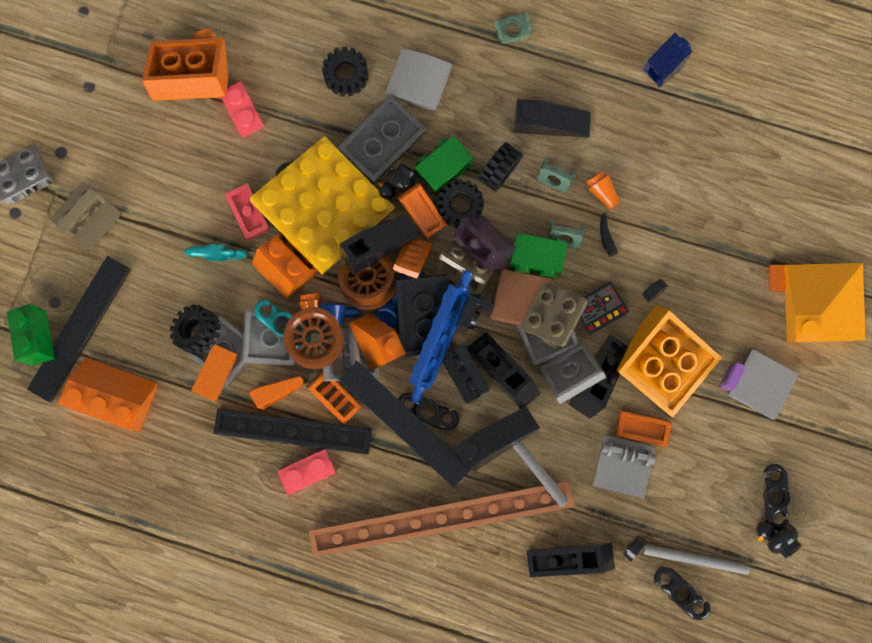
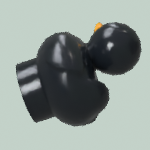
M400 163L397 169H391L387 172V183H378L379 195L384 199L391 200L395 196V188L403 194L416 184L414 179L417 173Z
M767 521L760 522L756 527L757 540H768V549L772 553L782 554L785 559L792 556L802 547L798 541L797 529L789 523H783V528L776 533L774 526Z

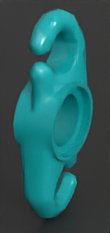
M215 244L192 246L184 250V254L189 257L199 256L209 261L240 260L248 256L246 250L228 249L227 246Z
M269 299L259 301L254 309L256 318L276 335L283 337L284 331L277 329L276 320L279 317H286L290 320L292 315L281 311L276 305H272L271 314L264 316L261 313V308L270 305L271 301ZM301 327L298 329V331H304ZM311 335L307 339L308 343L311 341Z

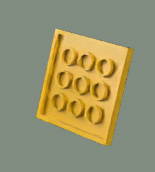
M325 136L250 197V202L322 275L342 258L340 255V243L365 229L379 225L395 210L394 205L388 199L382 198L379 195L378 189Z

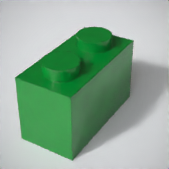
M454 135L449 140L447 138L441 140L431 155L425 154L416 162L415 172L417 177L434 196L438 195L445 185L448 186L449 182L456 180L474 162V157Z
M517 233L510 268H514V272L540 273V277L555 279V276L560 277L563 271L568 242Z
M32 304L7 311L14 360L32 367L55 359L47 311Z

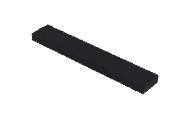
M109 256L106 257L54 343L55 359L42 363L28 386V391L52 403L130 273L131 269Z
M358 361L339 379L343 385L453 488L470 471L466 469L460 457Z
M217 408L213 434L369 455L372 428Z

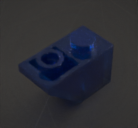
M675 32L647 61L643 70L659 88L683 69L693 52L689 42L685 38L679 37Z

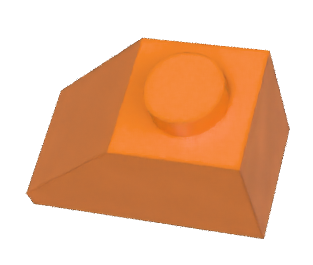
M371 313L348 323L370 371L406 354L396 331Z

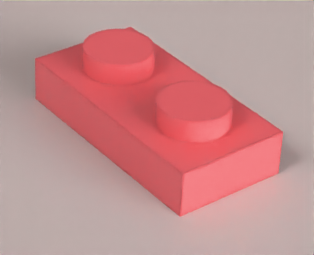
M240 81L228 87L226 96L221 98L241 137L244 138L264 128L242 82Z
M248 183L225 194L247 241L271 230L264 215L250 202L253 192Z
M326 449L277 471L287 495L337 473Z

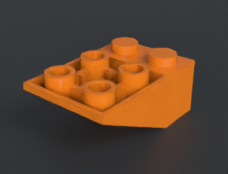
M281 232L260 246L252 261V265L286 299H289L319 273Z

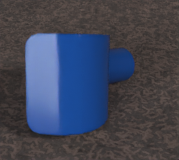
M396 294L387 304L379 308L375 316L393 329H396L398 326Z
M328 301L320 305V309L330 312L338 320L340 326L344 325V318L358 316L357 308L345 307V304Z

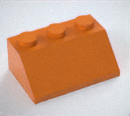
M224 38L150 42L142 82L151 99L158 101L225 97L229 76Z
M85 358L68 378L58 405L130 431L140 432L159 383Z

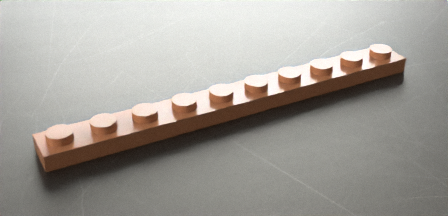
M569 481L555 483L569 500L562 508L542 485L310 530L309 535L313 557L572 508L574 504Z

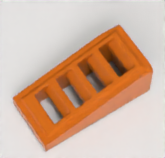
M418 238L403 246L393 270L418 278L428 261L432 244Z
M322 370L306 388L345 424L362 405L338 381H330L318 392L316 388L324 381ZM335 386L337 390L326 400L323 396ZM342 393L345 397L333 407L331 404ZM350 401L352 405L341 415L338 411Z
M299 376L254 388L248 392L257 408L264 410L306 385V381Z

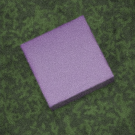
M739 362L730 365L720 383V388L726 391L734 390L746 366Z

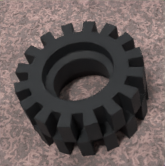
M342 47L343 51H339L336 48L334 49V54L332 55L329 52L327 54L328 59L323 61L324 67H322V72L327 87L332 89L334 94L338 92L343 97H345V93H348L349 97L353 96L352 92L360 93V88H365L366 81L369 78L365 57L363 58L359 51L356 53L352 47L350 51L347 50V47ZM342 64H350L355 68V74L349 80H341L336 75L337 68Z
M507 142L504 143L494 153L493 157L490 158L488 164L485 165L479 180L496 192L515 170L523 154Z
M458 179V182L454 183L453 180L449 182L448 186L445 185L443 191L439 193L438 211L447 222V225H454L458 229L459 226H463V229L468 228V225H474L476 220H479L484 206L483 194L478 190L476 184L474 186L471 184V181L462 182V179ZM463 195L470 200L471 206L468 211L457 213L452 209L451 201L455 196Z
M192 304L190 307L186 306L183 308L184 313L181 311L177 313L178 319L174 318L172 320L175 326H170V331L174 332L170 334V338L173 339L172 343L178 348L192 355L204 354L203 350L207 352L211 350L210 344L213 346L216 344L214 338H219L220 333L216 332V330H220L221 325L218 324L220 321L214 313L200 305ZM200 323L198 331L191 337L193 328Z

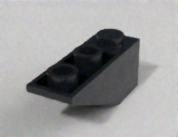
M407 215L365 229L340 243V255L352 274L355 275L419 238L420 235Z

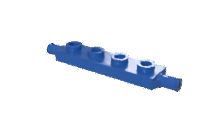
M463 270L459 283L449 285L444 293L441 306L433 319L427 339L422 345L420 356L412 369L409 382L415 387L409 401L415 404L420 403L424 390L432 387L472 293L468 286L474 274L469 271Z

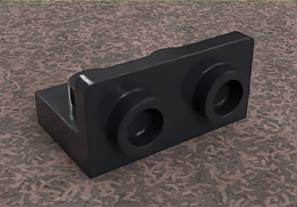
M476 294V297L470 295L456 331L466 334L468 329L473 330L480 313L490 317L495 307L490 304L491 300L479 294Z
M464 344L454 349V352L444 357L442 363L465 403L468 404L490 391L489 386Z

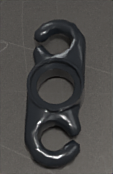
M404 393L398 397V400L403 403L411 397L412 393ZM421 397L419 404L414 403L413 408L409 409L423 423L444 431L453 430L459 423V415L457 411L453 410L451 411L452 422L445 424L442 417L444 414L449 413V408L441 407L433 400ZM425 404L433 405L436 410L434 417L431 419H425L420 414L421 407Z
M770 464L765 468L764 474L769 475L771 471L776 470L780 473V479L773 481L769 477L765 478L766 489L763 493L766 521L771 523L776 531H779L783 528V523H789V520L785 519L781 524H777L773 521V517L776 513L788 517L787 506L790 503L791 497L787 472L779 464ZM775 489L780 490L783 494V501L778 505L773 504L770 500V494Z
M661 567L655 572L654 583L656 585L661 584L660 578L662 574L670 575L671 582L661 585V590L666 592L670 599L689 617L695 620H703L708 617L711 611L710 603H704V611L702 613H695L693 610L694 604L703 602L704 599L675 570ZM680 586H686L689 590V597L685 601H678L675 597V591Z

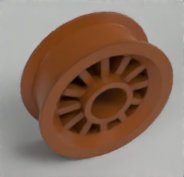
M386 256L355 275L352 274L344 262L339 271L338 281L346 301L353 307L362 310L377 309L387 304L396 294L395 278H397V275L393 270L394 265L392 261Z
M303 309L290 318L284 329L283 340L285 348L291 358L302 367L309 369L324 368L332 364L339 357L343 349L344 335L338 320L324 309ZM308 322L309 327H306L304 324ZM301 327L304 331L301 332L298 329ZM318 333L321 335L317 343L310 344L307 342L311 334ZM324 345L330 346V348L327 350ZM320 349L324 352L322 355H319ZM313 351L315 352V357H311Z

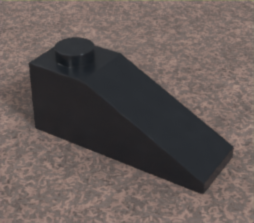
M517 99L514 133L589 138L591 112L546 101Z
M487 332L467 347L473 357L519 409L529 405L541 394L534 380Z
M610 334L595 356V360L606 378L573 396L568 405L589 419L605 409L620 375L617 369L629 346Z
M527 406L474 433L454 448L466 469L477 471L541 428Z
M612 542L527 550L530 577L598 574L615 569Z

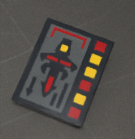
M610 281L583 297L588 303L579 320L585 330L591 335L629 313V310Z

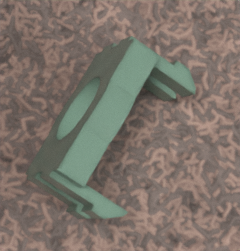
M527 12L494 22L501 44L516 42L530 37L533 27L531 22L528 21L530 18ZM510 23H515L520 28V32L515 36L507 34L505 30L506 26Z
M545 158L540 167L537 181L560 192H567L577 174L576 170L574 169L572 175L548 165L547 161L549 158ZM548 176L558 177L561 183L551 181Z
M555 218L551 220L548 229V239L568 242L567 247L579 249L581 247L586 231L585 224L582 225L581 230H576L569 227L555 226ZM567 235L572 237L573 240H562L559 236Z

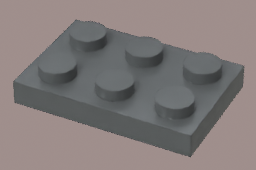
M390 95L337 148L361 173L375 184L427 132V128Z

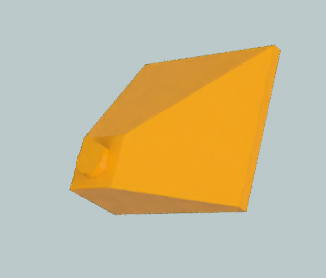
M863 263L784 265L786 284V342L866 340Z
M655 305L639 325L617 372L673 418L722 357L672 312Z

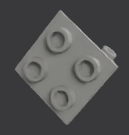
M36 144L0 162V198L2 202L7 204H16L24 199L25 195L29 197L28 189L35 194L37 192L35 186L41 190L46 186H50V182L54 181L52 175L46 172Z
M604 435L593 486L645 498L651 466L656 461V455L654 454L656 447Z

